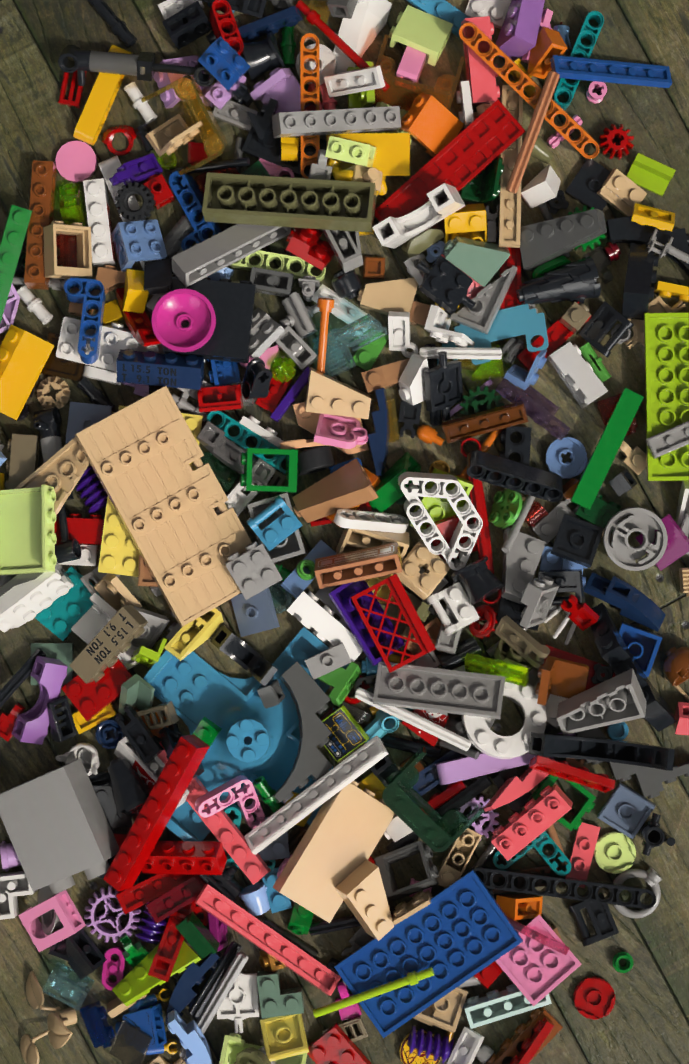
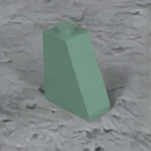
M456 236L453 240L450 239L444 246L443 252L445 259L483 287L486 286L511 255L507 247H499L497 244Z

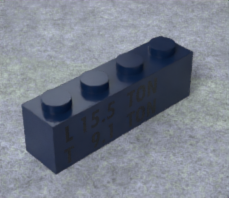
M120 349L116 360L117 382L201 390L204 379V357Z

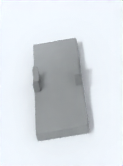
M380 661L378 663L373 704L426 710V713H440L446 716L448 713L500 719L505 676L414 665H404L389 673L385 663Z

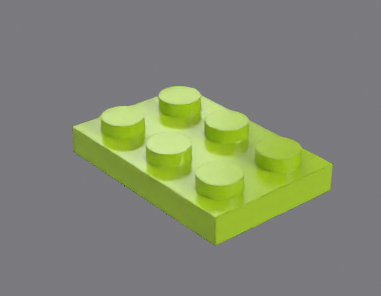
M436 468L432 472L434 474H449ZM455 476L467 496H469L473 483ZM429 481L425 488L431 489L435 482ZM449 483L446 486V490H452L455 487V483ZM420 497L421 502L434 522L456 515L447 498ZM466 500L457 502L456 507H463ZM418 505L416 506L414 512H417V511H418V509H419V506H418ZM409 520V525L414 527L411 521ZM423 523L420 526V529H427L426 525H429L430 523Z

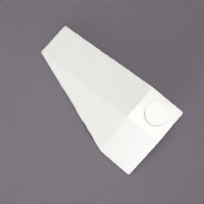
M358 0L352 18L342 19L338 36L362 58L378 33L386 25L392 3L387 0ZM335 45L333 53L337 60L336 73L347 72L348 67H355L356 64Z

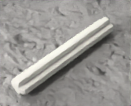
M421 347L419 355L426 359H439L438 352L440 351L447 352V359H502L501 348Z

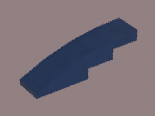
M384 388L375 390L379 411L371 413L376 433L368 434L376 475L379 477L384 474L390 436L389 408Z

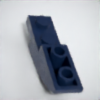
M592 572L583 591L620 608V615L657 632L666 616L645 594L615 576L610 581Z
M211 952L201 963L199 961L197 963L193 962L187 966L170 998L166 1012V1024L168 1023L169 1012L175 1009L182 1017L184 1014L182 1010L186 1006L190 1008L193 1005L199 991L194 985L199 986L206 978L204 974L209 969L213 971L220 961V952L215 954Z

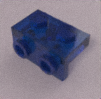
M100 1001L82 1007L80 1013L95 1048L103 1046L104 1049L112 1046L115 1040V1032L113 1027L108 1024L105 1007L101 1006Z

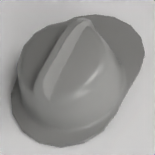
M48 885L39 889L38 904L54 896ZM54 909L41 915L42 929L46 935L51 934L53 929L64 927Z

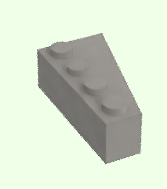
M632 668L560 702L556 719L563 735L644 718L647 701Z

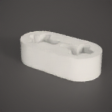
M91 366L84 367L82 375L84 377L121 385V382H117L116 372Z

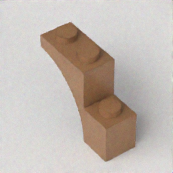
M104 265V268L98 267L96 280L103 284L105 295L116 288L125 286L126 271L116 270L117 267L111 265ZM72 288V293L79 291V288ZM94 289L90 294L97 295L100 293V290ZM70 302L68 312L71 315L81 317L83 304ZM94 309L89 310L88 314L92 315Z

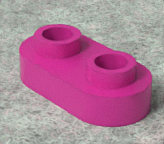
M111 947L104 955L107 960L103 963L102 984L108 990H112L124 978L125 958L122 954L124 951L120 947ZM112 954H117L119 960H113ZM110 975H115L117 977V980L114 982L111 981L109 978Z

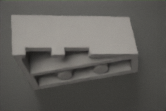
M322 229L344 273L363 265L359 232Z
M509 527L503 532L504 543L511 530ZM519 532L510 552H503L502 583L504 587L502 588L501 597L522 604L520 602L523 597L521 594L526 584L533 580L546 544L545 541Z

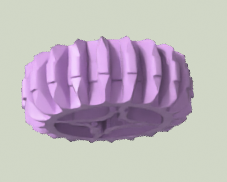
M111 885L108 886V892L104 887H101V895L95 891L93 893L95 899H88V903L92 906L88 905L85 907V910L91 913L84 915L85 919H91L86 926H94L90 933L94 934L98 931L97 939L104 935L105 942H108L110 937H112L113 943L117 942L118 936L120 938L125 934L129 937L132 936L131 929L137 930L138 928L134 922L141 921L140 917L135 916L141 913V909L131 911L128 924L122 928L120 918L123 914L120 906L115 905L113 900H110V898H116L115 895L121 892L114 891ZM104 900L105 913L97 917V906L100 901ZM109 909H111L112 912L120 911L115 916L116 918H114V916H107V914H109L110 912ZM109 922L116 930L107 929L100 923Z

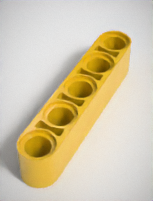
M112 45L109 49V52L133 54L115 45ZM99 72L74 130V138L90 145L96 143L125 75Z

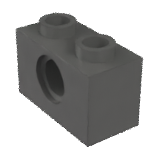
M252 267L250 282L256 285L257 293L287 298L292 293L294 274Z

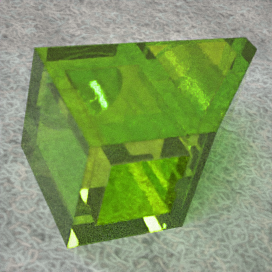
M80 182L60 185L59 202L64 225L82 223L83 226H86Z

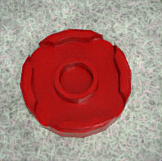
M592 976L581 980L575 987L573 994L575 1007L581 1015L588 1019L596 1020L609 1015L615 1005L614 990L609 982L601 977Z

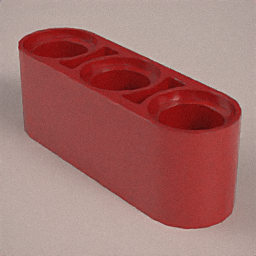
M215 0L209 13V19L216 40L221 36L241 56L244 45L231 6L226 0ZM216 10H220L224 14H219L216 12ZM222 29H227L230 33H226Z

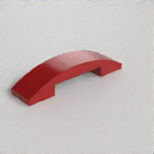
M124 288L116 289V296L122 315L135 340L142 346L161 344L154 334L152 324L145 311L144 313L122 311Z
M195 901L170 915L148 972L149 976L166 982L169 981L184 941V937L177 930L176 924L191 912H194L196 907Z

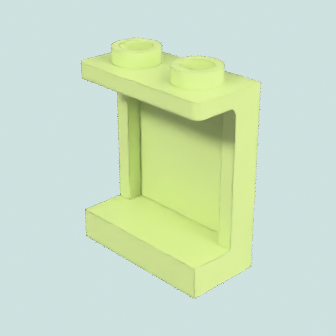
M407 5L404 13L400 11L397 17V26H392L388 36V38H391L390 47L394 48L396 42L414 48L428 54L429 59L427 63L435 66L450 38L453 24Z
M330 136L325 157L371 168L377 147Z

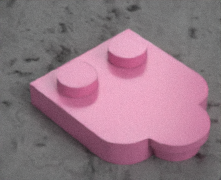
M320 414L314 442L344 449H352L356 445L367 443V430L360 427V422L357 419Z

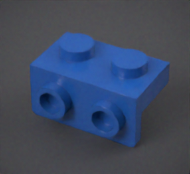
M207 359V362H211L212 370H209L211 383L214 382L215 386L241 383L238 362Z

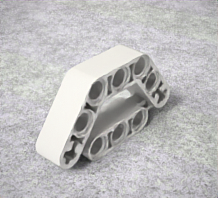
M402 473L398 478V485L407 498L404 502V510L428 550L434 555L442 554L452 570L457 571L465 567L481 531L483 521L457 478L449 474ZM409 480H411L412 483L409 484V487H406L405 484H408ZM427 482H435L431 489L425 488ZM449 483H455V487L452 490H446V486ZM418 496L447 498L460 519L449 545ZM466 500L463 507H456L457 502ZM413 505L419 506L417 512L413 513L409 512ZM476 517L475 523L467 524L469 518ZM423 523H430L427 529H420ZM468 536V540L465 543H459L461 537ZM433 540H441L438 546H431Z

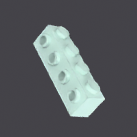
M511 984L504 991L493 990L486 993L487 996L479 998L474 996L468 998L467 1002L464 1003V1009L470 1029L552 1004L550 996L547 994L533 1007L517 986Z

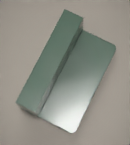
M135 674L121 685L118 711L125 716L127 714L124 711L126 705H130L133 709L137 707L139 710L152 707L154 687L138 674Z

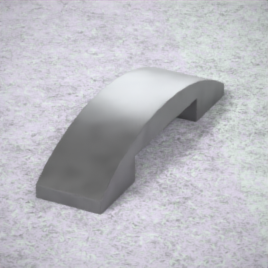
M208 421L197 436L198 441L226 466L240 475L244 474V465H241V453H245V451L224 436L225 432ZM252 457V482L266 486L276 472V469L261 458L257 460Z

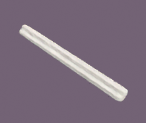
M361 687L357 689L355 698L464 751L469 750L472 744L469 739L402 707L373 704V693Z

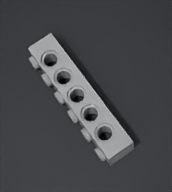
M400 107L280 112L272 116L274 138L394 131L401 128Z

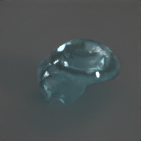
M277 582L269 587L276 614L286 611L293 601L292 595L281 586V582Z

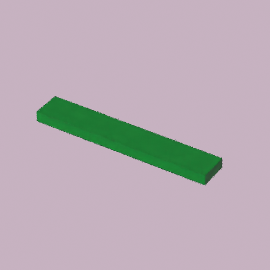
M627 388L623 389L570 499L571 502L590 510L644 398L643 396Z

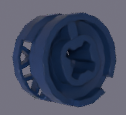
M115 719L101 722L96 731L97 742L106 749L116 748L118 742L126 736Z

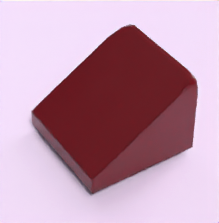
M188 142V163L195 165L212 162L211 145Z

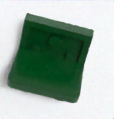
M496 157L492 163L459 191L462 200L480 204L491 201L499 195L501 188L499 179L504 170L502 157Z

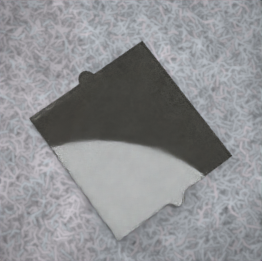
M123 1020L109 1053L121 1060L122 1064H142L153 1037L141 1031L140 1027H135Z

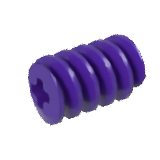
M89 466L77 484L79 485L75 490L77 492L83 491L80 498H88L84 505H92L88 511L89 513H95L106 507L108 495H102L105 489L103 487L98 488L101 482L100 480H93L96 477V473L90 474L89 471L92 469V466Z
M145 909L144 912L149 916L148 918L142 917L141 920L146 924L145 926H138L143 933H136L135 936L145 942L157 944L162 939L160 934L164 933L165 928L163 926L167 925L168 921L164 919L155 924L147 909Z
M413 1025L407 1046H409L410 1054H412L414 1049H417V1056H420L425 1051L426 1059L431 1054H433L434 1061L441 1056L442 1064H444L450 1056L454 1038L449 1043L448 1036L446 1035L440 1040V1034L436 1033L432 1038V1032L429 1030L424 1035L423 1028H420L416 1033V1027Z

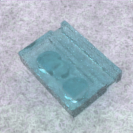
M367 314L335 331V334L340 342L347 347H351L352 351H356L387 335V327H383L377 319Z

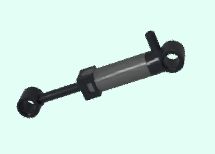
M67 45L58 60L59 67L64 72L73 73L77 70V84L79 86L86 84L85 71L137 76V80L152 81L155 72L193 75L195 82L203 87L211 85L215 78L200 62L195 67L155 63V53L140 52L139 55L86 50L80 49L76 45ZM67 57H72L74 61L69 60ZM205 70L209 72V74H203L201 71Z

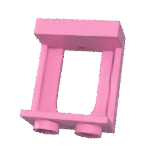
M66 890L55 894L34 907L28 908L18 915L39 952L68 938L86 926ZM54 909L64 927L50 935H46L43 932L42 924L38 917Z

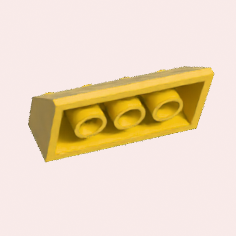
M12 324L0 345V412L17 420L54 345Z

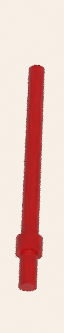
M302 0L297 2L296 7L306 16V20L311 25L318 27L360 69L370 67L320 19V15L315 10H311ZM384 80L385 86L381 89L386 92L390 85Z

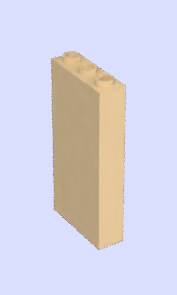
M352 781L323 803L272 887L329 923L343 902L335 887L366 859H369L396 814L395 811L390 809L392 804L382 798L380 801L374 798L376 794L366 788L362 791L358 788L359 783L356 781Z

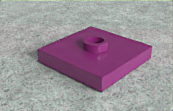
M670 514L661 519L667 531L668 542L665 553L656 563L660 571L689 552V539ZM642 533L636 537L640 545L643 543Z

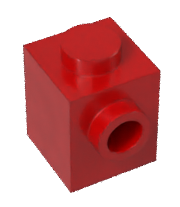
M155 174L146 179L147 182L144 183V186L149 188L151 193L154 194L153 199L156 201L155 206L157 210L175 201L174 195L162 174L159 176Z

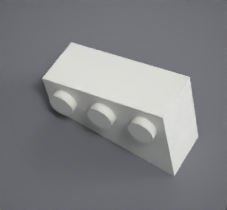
M568 342L549 355L547 359L581 409L603 396L608 390L593 372L591 365L582 358V353L578 346Z

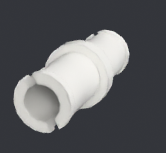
M131 82L124 87V91H126L134 103V109H138L146 124L153 122L158 116L154 113L148 104V98L142 95L136 83Z
M26 285L17 291L21 300L28 306V311L33 312L43 325L52 320L53 315L43 306L42 300L36 298Z

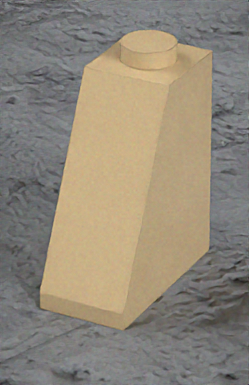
M414 277L369 283L365 285V289H360L357 301H361V308L388 315L389 311L410 312L418 283Z

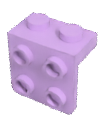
M193 55L162 60L160 64L195 67L199 62V57ZM155 72L153 76L160 91V98L164 102L166 109L173 108L182 99L204 96L209 86L203 87L198 85L193 75Z
M276 68L269 74V79L266 81L261 80L255 84V90L250 93L254 100H261L263 104H268L270 98L277 100L278 108L275 114L301 111V85L290 68Z

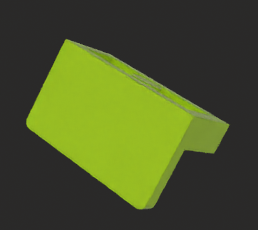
M638 153L627 173V177L636 185L659 196H663L676 170Z
M164 637L155 643L152 650L140 646L133 652L131 660L151 667L159 661L167 639Z

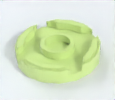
M616 831L605 833L599 837L594 850V858L601 869L608 873L619 874L631 868L636 857V850L629 837Z

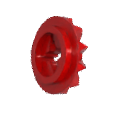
M481 605L475 609L480 619L470 624L469 630L473 636L483 639L484 637H490V633L495 631L494 626L498 623L496 620L498 614L494 612V608ZM485 619H486V620H487V623H485V624H483V625H481V624L479 623V622L485 621Z

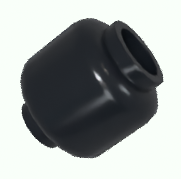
M343 269L332 275L334 278L331 284L340 298L347 297L350 300L359 294L358 290L361 288L362 283L354 269L347 273H344Z

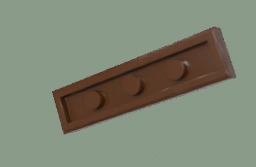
M519 401L442 422V428L448 444L529 421L524 403Z

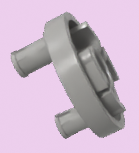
M640 507L625 508L614 514L607 522L603 532V545L608 557L619 567L630 571L645 570L655 565L665 553L668 542L667 531L662 520L653 512ZM634 531L641 532L643 535V543L638 547H632L628 543V536Z

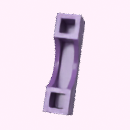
M42 656L36 657L31 676L37 680L40 694L36 704L30 710L17 716L12 735L20 742L42 745L44 738L48 734L50 722L47 703L59 698L63 680L67 675L68 666L59 659Z

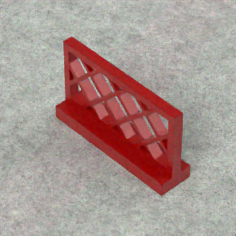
M393 574L350 597L389 673L436 649L397 574ZM384 584L387 585L390 591L388 599L376 596L378 587ZM375 590L373 595L367 594V593H369V592ZM363 595L372 597L369 610L360 607L357 601L359 597ZM391 596H393L395 602L390 601ZM375 599L387 602L383 614L371 611ZM389 603L398 606L400 610L398 618L386 615ZM363 611L368 612L367 617H365ZM370 613L382 616L379 629L370 626L368 622ZM401 615H403L405 621L400 620ZM385 618L396 621L393 633L382 630ZM399 622L408 625L410 630L407 637L396 634ZM373 630L378 631L376 636H375ZM380 632L392 635L389 647L380 645L378 641ZM411 633L414 636L415 640L410 639ZM395 636L406 640L403 652L391 648ZM409 641L417 643L421 652L415 655L406 653ZM382 648L387 649L386 655ZM390 651L402 654L400 662L394 666H391L388 660ZM405 655L409 656V658L403 661Z

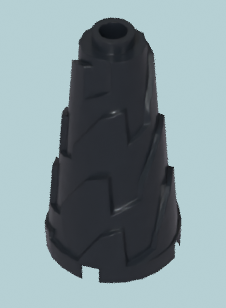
M589 256L583 257L580 260L562 265V268L544 273L543 276L524 282L516 290L518 301H522L523 304L533 305L545 302L576 301L599 297L601 286L600 283L597 284L596 278H599L594 260Z

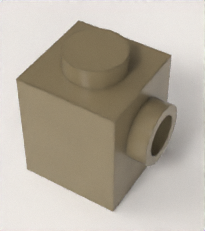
M574 302L559 322L576 334L591 316L590 310L583 303L578 304Z

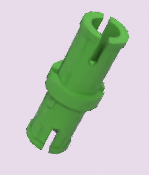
M589 342L579 348L584 359L591 365L593 372L602 383L612 377L601 362L603 359L601 356H597Z

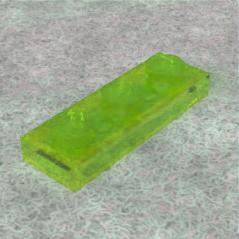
M466 654L465 672L505 676V682L527 686L529 680L528 668L519 664L506 663L499 659L486 658L479 654Z

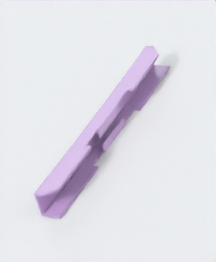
M488 380L480 387L481 391H483L485 386L489 387L492 385L493 382ZM459 404L450 410V417L462 408Z

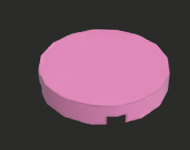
M70 141L61 146L55 159L56 168L60 175L73 183H80L90 179L98 164L93 149L81 141Z

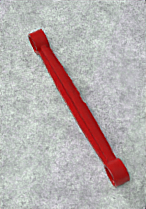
M467 438L461 443L460 451L466 457V461L467 455L463 450V446L467 441L476 442L478 444V451H481V444L475 438ZM468 476V481L473 483L470 500L483 521L481 531L476 540L478 556L480 559L487 555L488 560L485 563L494 574L483 482ZM501 589L498 591V597L492 601L485 598L483 601L488 604L498 602L501 598Z

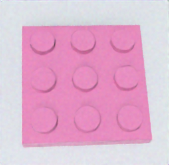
M540 915L518 932L523 942L495 961L533 1007L582 965Z

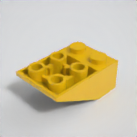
M484 203L468 204L443 219L445 245L456 236L487 242V221Z

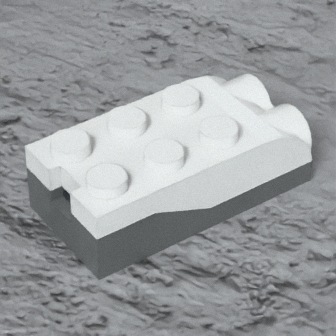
M56 563L55 572L17 574L0 588V630L5 633L9 629L20 627L26 622L33 620L39 612L50 607L57 598L68 593L74 584L61 565Z

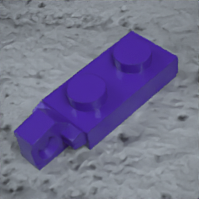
M154 153L122 164L116 169L117 173L109 178L113 186L122 182L127 186L130 182L138 183L152 175H159L163 172V169Z

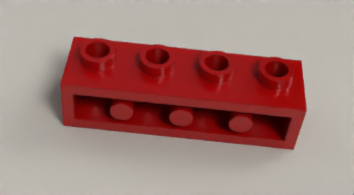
M158 841L146 861L142 873L222 875L227 857L222 842Z

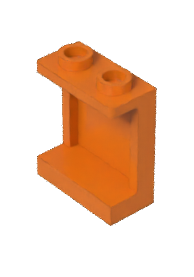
M420 93L414 99L408 113L402 117L400 129L412 135L427 148L426 153L434 157L458 135L464 124L432 95Z

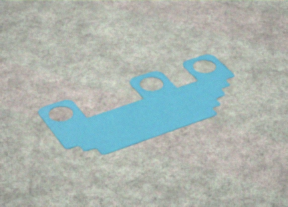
M528 304L499 310L488 334L462 324L454 327L455 332L463 333L475 342L474 348H491V342L520 335H526L529 352L545 350L549 346L545 314L543 312L537 314L536 309H529ZM536 335L544 338L543 345L538 348L531 345V339ZM454 342L442 343V347H458L455 346ZM471 359L474 365L483 364L491 361L488 359Z

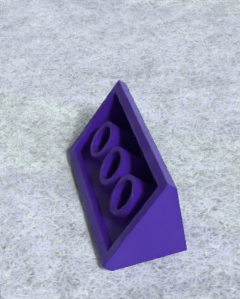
M365 580L339 585L328 595L372 666H375L383 659L350 598L369 588ZM365 595L359 597L357 601L360 607L369 610L372 597ZM375 599L371 611L383 614V608L378 600ZM363 611L365 617H367L368 612ZM370 613L368 620L370 626L379 629L382 616ZM385 618L382 630L393 633V624L388 618ZM373 630L375 636L377 635L378 631ZM380 632L378 638L380 645L389 647L392 635ZM395 636L391 648L397 650L405 644L401 638ZM382 648L386 655L387 649Z

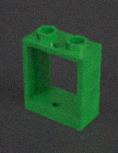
M246 448L245 453H241V465H244V474L240 475V486H244L243 491L297 492L298 450ZM253 454L286 455L285 486L252 485Z
M548 775L540 782L528 800H537L541 796L540 792L547 786L552 787L559 777ZM563 779L586 797V800L569 822L562 817L556 821L567 831H572L583 822L581 818L585 812L589 813L595 806L593 801L596 797L580 784Z

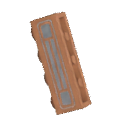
M394 542L315 559L314 572L319 589L400 573L402 572V557L398 543Z

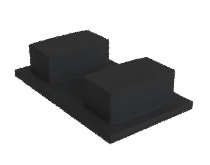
M172 259L145 262L144 290H148L149 295L170 292V287H172Z

